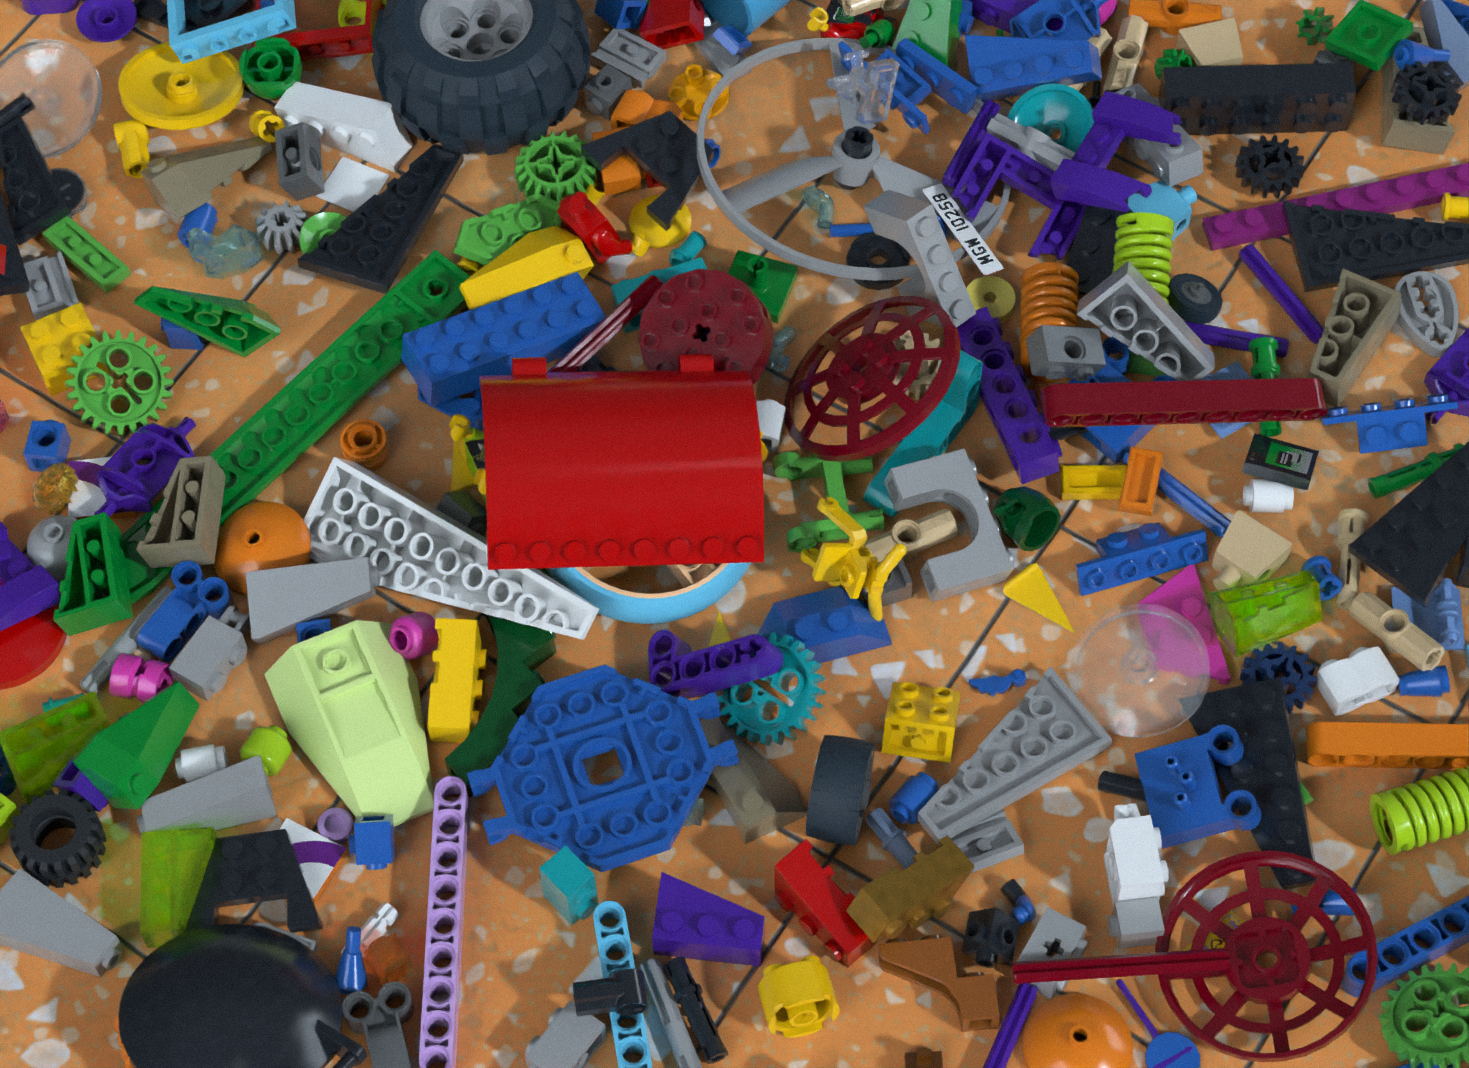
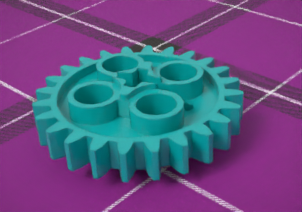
M772 632L768 639L767 636L760 633L759 635L779 648L784 657L781 668L775 674L761 678V680L769 683L772 688L793 700V706L790 707L785 701L772 695L763 686L750 681L722 689L724 694L718 697V701L721 704H726V707L720 712L724 717H731L726 725L733 729L737 728L736 735L743 738L748 735V741L755 744L760 739L761 744L770 746L773 739L775 743L783 745L784 735L789 739L796 740V728L807 732L808 729L804 721L806 719L817 720L811 711L813 708H823V705L816 701V697L826 694V691L818 688L817 684L823 682L826 678L821 674L815 673L822 664L816 660L811 661L815 653L809 649L804 650L805 644L799 640L794 642V638L786 634L781 639L779 634ZM797 676L798 684L796 688L789 691L790 680ZM752 687V696L745 702L744 693L748 688ZM778 705L779 713L777 717L770 720L771 709Z

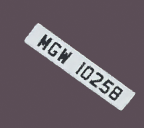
M941 183L922 190L983 275L1004 269Z

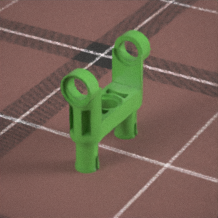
M789 451L780 453L773 458V469L777 477L789 478V481L822 477L826 499L827 497L836 499L839 506L859 523L865 531L885 529L881 508L852 513V510L848 509L845 494L844 476L873 473L871 455L858 460L833 462L824 461L812 456L801 457V454ZM830 519L800 523V526L790 529L785 535L787 547L792 552H802V549L809 551L810 547L814 548L820 542L849 539V536Z

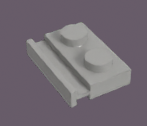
M615 28L601 42L596 53L593 52L591 54L592 63L601 68L606 64L612 66L630 77L631 83L641 89L645 86L646 80L651 79L667 60V51L624 29Z
M61 251L57 252V256L51 258L45 256L23 263L30 283L29 292H26L35 321L79 303Z
M1003 809L951 838L974 864L975 867L971 873L1024 854V844L1010 820L1006 818Z

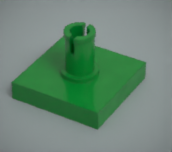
M1359 0L1325 39V48L1378 72L1393 55L1399 42L1406 39L1412 33L1413 22L1369 2Z
M738 250L728 274L744 282L754 290L769 310L771 322L778 324L797 278L798 266Z

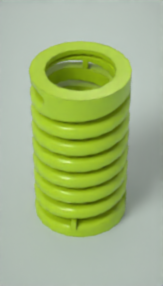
M1135 212L1120 215L1116 220V225L1119 229L1115 233L1117 241L1114 245L1116 253L1113 258L1115 265L1113 266L1112 274L1127 261H1130L1169 304L1166 297L1170 293V289L1167 286L1170 284L1171 279L1168 274L1171 271V264L1169 262L1172 259L1170 250L1173 247L1172 236L1174 234L1175 222L1167 216L1155 213ZM1134 221H1136L1135 224H1130V225L1127 224V223H1129V222H1134Z
M1469 765L1465 769L1460 767L1452 772L1441 773L1440 776L1434 775L1428 777L1427 780L1420 779L1415 783H1407L1402 787L1397 786L1371 795L1369 806L1373 826L1380 843L1388 854L1395 855L1402 852V850L1409 851L1414 846L1422 847L1426 842L1435 843L1439 838L1445 840L1450 838L1452 834L1458 836L1463 834L1464 830L1469 832ZM1384 819H1387L1388 827L1393 838V842L1387 835L1384 825Z

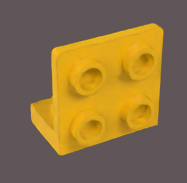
M893 682L885 716L881 753L950 763L961 692L947 687L933 688L919 686L913 682Z

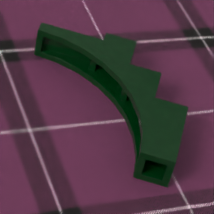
M482 613L490 626L498 648L497 676L492 696L480 721L465 741L445 758L448 774L458 777L464 782L469 798L473 795L467 773L492 766L497 755L500 756L507 745L508 736L521 715L525 714L532 701L531 697L539 685L545 684L543 677L536 668L557 653L554 640L556 638L555 632Z

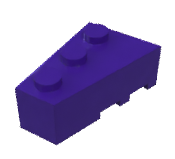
M661 872L652 934L654 955L668 957L684 956L687 959L761 966L765 938V916Z

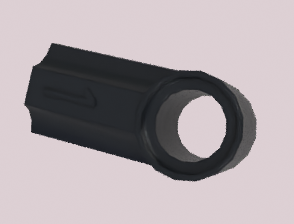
M624 969L612 974L611 978L573 983L577 1017L608 1012L631 1016L648 1010L644 972L640 969Z

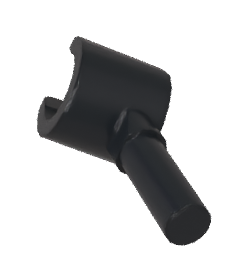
M1098 80L1093 82L1092 97L1088 99L1092 107H1096L1101 99V82Z

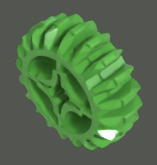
M565 130L560 136H556L551 131L549 137L541 135L538 141L532 140L529 144L527 143V147H521L519 156L515 160L514 170L517 187L520 192H524L526 198L538 193L547 199H552L559 203L567 195L579 191L586 193L585 188L590 184L594 187V182L597 183L598 169L581 154V147L587 144V141H579L577 134L568 138ZM555 166L558 167V175L555 174Z

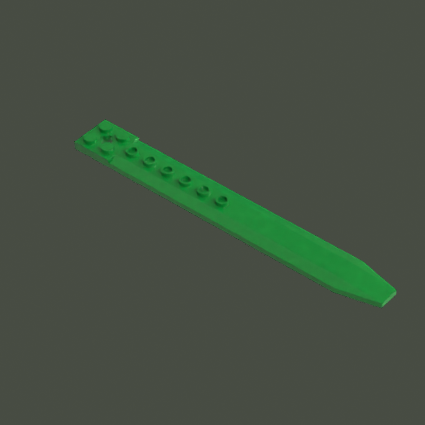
M434 250L209 456L214 458L226 475L219 528L235 511L251 503L403 362L401 358L403 334L453 317L462 311L467 304L459 286L471 276L437 250ZM443 287L440 295H431V288L439 289ZM165 497L152 507L153 510L143 515L121 536L131 605L158 589L171 576L174 568H150L136 550L140 540H145L151 528L149 521L153 513H158Z

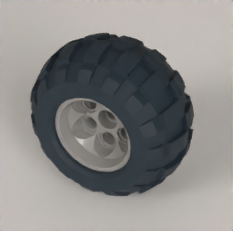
M387 0L385 10H379L372 38V64L383 100L393 106L399 116L402 117L403 124L418 138L431 144L440 142L445 150L467 155L471 151H486L487 155L506 153L509 147L518 144L527 146V143L529 144L532 140L537 141L541 135L545 136L549 126H556L560 121L562 122L574 108L578 98V91H582L587 80L591 62L589 31L583 19V11L576 0Z

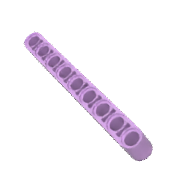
M454 776L441 779L436 784L434 790L419 1048L420 1068H429L431 1064L438 1061L446 1063L445 1068H456L470 805L464 782ZM452 794L460 796L455 801L450 802L444 800L447 796ZM454 826L458 828L452 834L443 833L447 827ZM446 859L456 860L452 866H441V863ZM444 892L455 893L449 900L439 899V896ZM443 925L453 926L452 930L448 933L441 934L436 932ZM447 958L451 960V963L446 967L439 968L434 966L440 959ZM445 992L450 994L448 999L443 1002L433 1001L434 996L438 993ZM437 1027H446L448 1029L446 1034L441 1037L430 1035Z

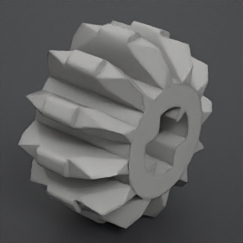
M287 200L282 206H278L273 202L272 209L262 208V216L256 218L258 240L264 244L267 251L275 249L279 256L283 250H288L293 254L294 247H300L299 234L303 224L309 218L305 212H302L299 204L291 207Z

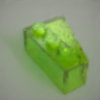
M1307 570L1209 593L1212 621L1216 633L1235 657H1239L1322 621L1320 585Z
M95 691L0 731L1 747L27 805L32 803L31 797L38 794L39 798L45 795V791L52 790L55 787L53 785L69 760L78 753L92 734L101 728L106 729L110 726Z
M214 827L142 832L140 933L148 948L160 947L167 941L184 934L216 838H218Z

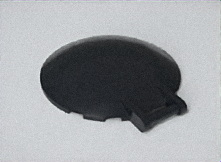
M248 924L214 925L189 931L167 941L149 954L135 969L124 988L118 1013L121 1044L123 1043L133 1068H325L336 1055L341 1059L332 1068H353V1066H359L367 1057V1053L361 1045L340 1033L343 1019L342 998L336 980L327 965L317 954L300 941L284 933L261 926Z

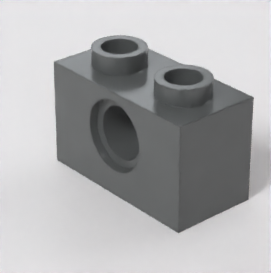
M303 122L276 130L275 141L279 185L296 201L324 193L320 139Z
M1041 325L1026 339L1033 376H1046L1047 379L1051 380L1066 377L1075 378L1076 381H1086L1088 377H1094L1106 365L1099 329Z

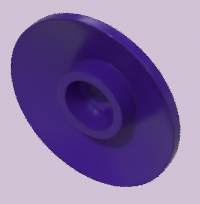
M86 0L80 6L76 15V23L80 33L91 41L101 43L123 38L134 28L137 21L136 7L131 0Z

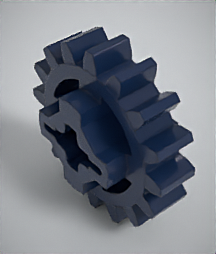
M1267 642L1264 644L1263 652L1254 648L1251 658L1245 657L1242 666L1244 669H1241L1239 680L1244 681L1242 685L1277 678L1283 673L1281 680L1283 681L1288 714L1290 715L1293 705L1301 710L1304 708L1306 700H1311L1314 692L1312 688H1315L1317 677L1312 676L1315 666L1313 664L1306 665L1308 658L1306 653L1300 656L1295 654L1297 646L1293 645L1288 651L1284 649L1283 642H1279L1277 648L1272 649V646Z

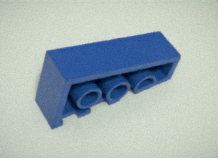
M965 35L970 82L978 87L976 98L982 102L1023 95L1027 91L1044 84H1063L1069 86L1102 79L1099 49L1089 41Z

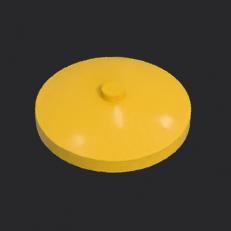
M165 42L143 50L128 61L120 73L118 88L123 107L136 120L155 128L185 130L211 124L230 113L242 98L244 81L240 73L239 62L226 50L182 64L171 48L170 42Z

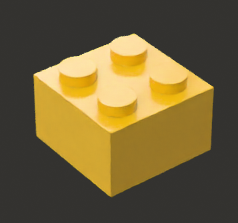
M81 302L20 327L50 396L71 389L65 387V381L74 379V377L67 374L66 370L67 367H77L71 361L72 355L83 356L79 346L82 344L90 349V337L92 336L100 343ZM97 363L99 369L109 373L102 363ZM92 376L88 378L87 381L97 378L98 376Z

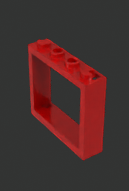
M255 0L254 11L261 8V0ZM366 0L364 25L278 34L270 37L284 38L289 41V44L294 48L296 47L299 51L301 61L373 53L372 38L379 10H381V0ZM252 42L251 48L255 47L254 42Z

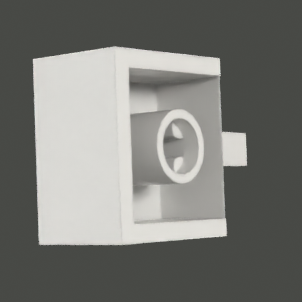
M1136 803L1116 805L1114 807V823L1109 828V838L1103 858L1113 908L1115 902L1150 897H1158V900H1160V896L1165 895L1164 882H1168L1169 879L1167 863L1165 860L1160 861L1158 849L1162 847L1160 830L1158 827L1153 828L1151 815L1140 816Z

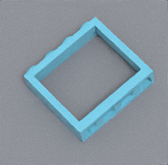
M167 0L169 42L182 64L297 28L294 0H275V5L186 33L184 0Z

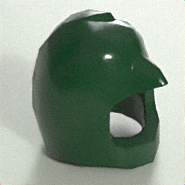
M1026 486L1007 489L998 498L993 507L994 514L1004 534L1024 551L1040 549L1051 540L1059 528L1061 515L1055 504L1040 491Z

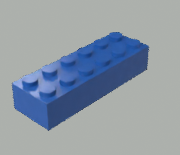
M575 272L405 333L402 338L401 358L428 404L433 406L479 389V376L512 375V358L546 357V363L562 358L596 327L606 315L579 273Z

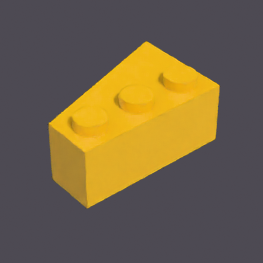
M436 618L435 629L437 630L439 641L438 649L433 650L432 661L436 662L434 680L430 685L427 728L431 742L462 743L481 719V712L476 711L477 700L483 701L484 680H480L481 670L487 669L488 649L482 648L477 620Z

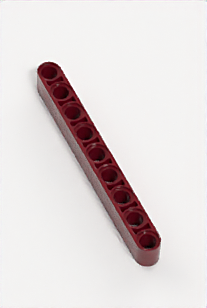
M1317 378L1053 384L1043 388L1040 392L1045 423L1050 427L1308 421L1321 418L1327 413L1321 381Z

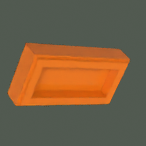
M1130 447L1118 511L1152 517L1164 452Z

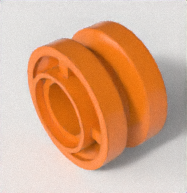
M359 419L349 423L343 429L340 436V444L345 460L356 462L370 471L380 468L386 462L389 456V445L386 432L378 422L371 419ZM363 444H370L366 447H360Z

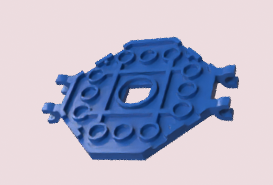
M604 664L539 685L531 697L532 701L525 714L520 716L508 736V743L501 755H497L491 767L469 772L467 776L474 797L487 793L493 786L497 785L506 812V816L483 821L490 846L502 842L510 834H515L556 853L564 846H567L586 866L600 872H605L670 850L715 766H733L739 764V759L733 739L709 748L699 718L714 719L721 716L719 710L720 703L715 692L693 701L682 696L677 698L662 692L660 687L636 677L633 680L617 673V669ZM616 750L624 774L618 779L600 785L590 784L582 760Z

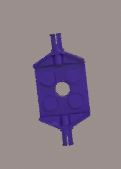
M1469 328L1426 374L1424 383L1431 395L1448 394V399L1453 398L1458 403L1457 409L1426 413L1425 418L1428 422L1432 419L1431 424H1437L1441 417L1448 412L1469 417V367L1467 365L1469 363Z
M185 417L176 428L172 426L167 428L155 423L141 426L96 473L98 486L103 492L106 502L94 515L105 512L110 517L119 509L122 511L151 512L153 510L151 501L166 487L180 458L194 457V453L185 437L196 427V423L191 418ZM148 458L152 460L147 465L136 464L139 460H146Z

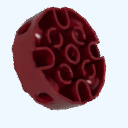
M695 269L675 275L653 293L641 315L638 341L643 362L648 370H678L679 354H712L714 371H748L754 385L763 374L764 366L770 357V350L773 348L774 330L769 310L754 290L744 282L724 271ZM709 331L707 334L708 340L706 342L702 341L704 334Z

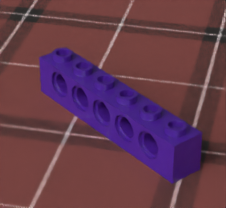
M987 307L975 310L976 314L957 327L961 343L960 350L983 363L980 398L1021 484L1059 472L1058 458L1062 457L1059 442L1056 438L1051 439L1048 434L1050 427L1045 423L1044 413L1039 414L1036 409L1038 402L1032 388L1026 389L1024 385L1026 377L1021 365L1015 366L1013 362L1014 352L1009 341L1003 342L1001 338L1003 331L998 318H992Z

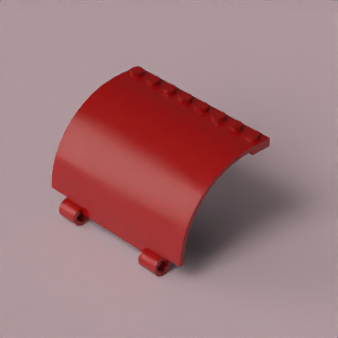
M679 354L678 370L547 372L546 357L512 358V375L479 376L485 452L488 570L764 562V489L761 439L755 393L748 371H714L712 354Z

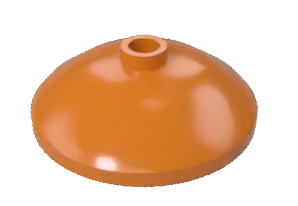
M263 501L246 505L235 511L219 528L214 568L218 576L226 582L230 589L248 596L245 572L308 564L311 554L309 529L301 516L284 504ZM259 536L258 542L250 544L254 537Z
M1072 993L1054 997L1034 1011L1024 1030L1022 1051L1027 1068H1129L1133 1055V1041L1127 1023L1114 1007L1097 997ZM1081 1033L1086 1037V1040L1078 1042L1073 1038V1035Z

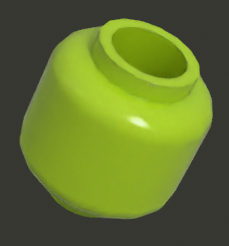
M270 725L269 728L263 726L254 728L240 749V758L244 761L260 755L267 776L277 775L292 752V747L286 739L288 737L287 733L275 725Z

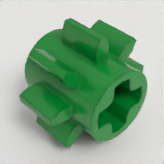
M1316 7L1314 11L1304 9V17L1300 21H1296L1300 31L1297 36L1298 38H1308L1307 45H1316L1318 41L1325 43L1327 36L1334 30L1332 20L1335 16L1324 15V7Z
M1164 49L1163 57L1156 59L1154 66L1155 74L1161 80L1164 67H1193L1192 59L1185 54L1184 49Z

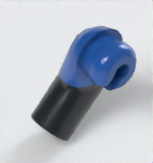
M1015 879L1006 882L1000 891L1014 907L1011 910L1010 916L1020 922L1019 926H1023L1026 922H1032L1036 917V910L1031 899Z

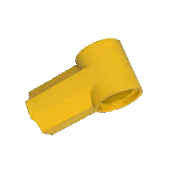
M136 119L113 123L126 176H131L135 179L143 178L140 171L147 168L148 163L151 162L148 149L150 139L147 125Z

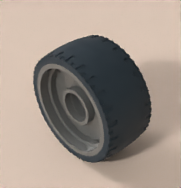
M824 735L818 753L806 819V836L835 844H857L870 794L874 744L846 736Z

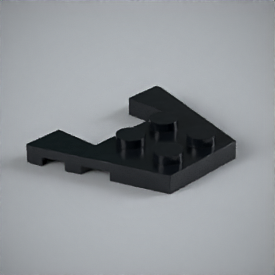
M135 0L133 2L138 18L168 28L167 5L161 0ZM184 0L186 33L241 16L254 6L252 0Z
M671 111L584 144L581 147V154L599 171H602L619 156L626 153L663 186L666 191L647 206L646 213L665 231L670 229L674 217L679 210L681 211L686 203L687 196L702 176L696 152L697 134ZM704 141L705 153L709 165L712 158L714 157V149H712Z
M286 829L216 838L184 933L218 925L220 907L287 899V928L291 933L323 929L322 920L316 910L313 896L307 886L301 864Z

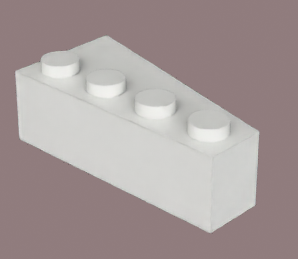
M295 82L292 87L285 91L274 107L279 118L283 120L285 127L303 122L320 139V143L395 173L414 146L398 112L389 102Z

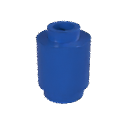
M205 203L185 215L177 233L178 238L185 247L196 250L207 246L218 221L217 211L212 205Z
M918 772L915 776H909L889 799L891 815L902 824H915L918 821V812L939 790L936 781L923 772Z

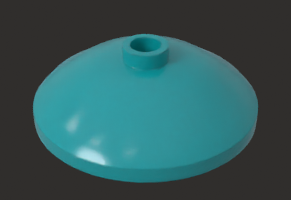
M1044 84L1023 94L1013 105L1007 118L1016 121L1024 127H1033L1052 138L1055 131H1061L1059 139H1052L1051 141L1076 153L1094 123L1092 116L1094 109L1086 97L1076 89L1063 84Z

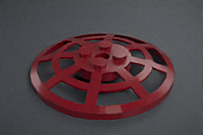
M896 296L865 305L835 323L807 351L789 382L785 395L784 406L786 410L784 418L785 425L792 439L804 452L814 458L824 461L845 462L876 454L909 435L938 406L956 374L960 360L961 343L959 332L953 319L940 305L929 299L917 296ZM899 306L924 307V309L910 317L898 313H883L885 309ZM935 314L943 327L945 345L944 347L925 348L924 334L918 324ZM892 321L899 323L885 335L874 333L878 322ZM864 326L861 336L846 345L840 341L851 332ZM910 330L913 336L914 349L899 350L894 341ZM829 351L833 352L835 357L832 359L828 369L816 373ZM923 360H942L933 382L922 398L915 403L905 392L917 377ZM911 361L907 372L896 386L892 382L899 372L901 363ZM810 367L806 379L802 380L806 371ZM826 382L829 391L816 406L812 388ZM803 392L804 403L811 415L801 432H799L794 424L793 410L795 397ZM881 393L886 395L873 406L860 411L862 403L876 398ZM835 399L848 405L847 415H831L825 412ZM894 403L906 412L902 418L885 430L867 439L860 440V423L881 414ZM818 422L831 427L847 426V444L823 445L813 442L809 438Z
M1270 850L1245 852L1226 857L1207 866L1190 878L1176 893L1164 913L1163 924L1165 931L1163 936L1157 937L1155 953L1168 952L1171 934L1182 911H1185L1200 923L1194 936L1191 950H1202L1210 932L1225 942L1224 948L1228 950L1230 965L1227 970L1158 974L1162 993L1176 1018L1200 1042L1220 1053L1241 1060L1256 1062H1279L1307 1056L1326 1047L1343 1035L1358 1019L1369 1001L1376 981L1378 965L1376 935L1371 918L1361 899L1348 883L1332 870L1312 859L1293 853ZM1258 867L1289 868L1306 873L1317 880L1306 897L1284 889L1262 888ZM1244 869L1247 891L1237 893L1225 899L1210 912L1192 899L1200 890L1214 880L1231 872ZM1329 888L1339 894L1351 908L1360 924L1362 936L1341 941L1340 934L1333 921L1318 906ZM1264 900L1285 902L1298 907L1289 922L1275 917H1267ZM1250 903L1252 919L1242 923L1235 930L1220 921L1231 910ZM1311 916L1324 929L1330 944L1309 948L1308 942L1301 933V930ZM1366 950L1365 980L1360 995L1352 1007L1335 997L1343 979L1344 956ZM1263 953H1272L1277 957V962L1271 968H1262L1257 964L1258 957ZM1333 959L1332 976L1325 991L1308 981L1312 963ZM1226 976L1235 992L1221 1006L1210 993L1204 978ZM1193 979L1200 998L1209 1010L1215 1014L1202 1029L1182 1009L1173 991L1171 980ZM1300 993L1316 1003L1303 1014L1285 1021L1282 1002ZM1248 1000L1257 1004H1265L1268 1007L1270 1023L1251 1022L1239 1018L1236 1014ZM1325 1009L1343 1019L1335 1029L1321 1039L1304 1047L1290 1050L1287 1031L1295 1030L1308 1024L1321 1015ZM1227 1024L1247 1032L1272 1034L1275 1053L1244 1051L1223 1044L1216 1040L1215 1037Z

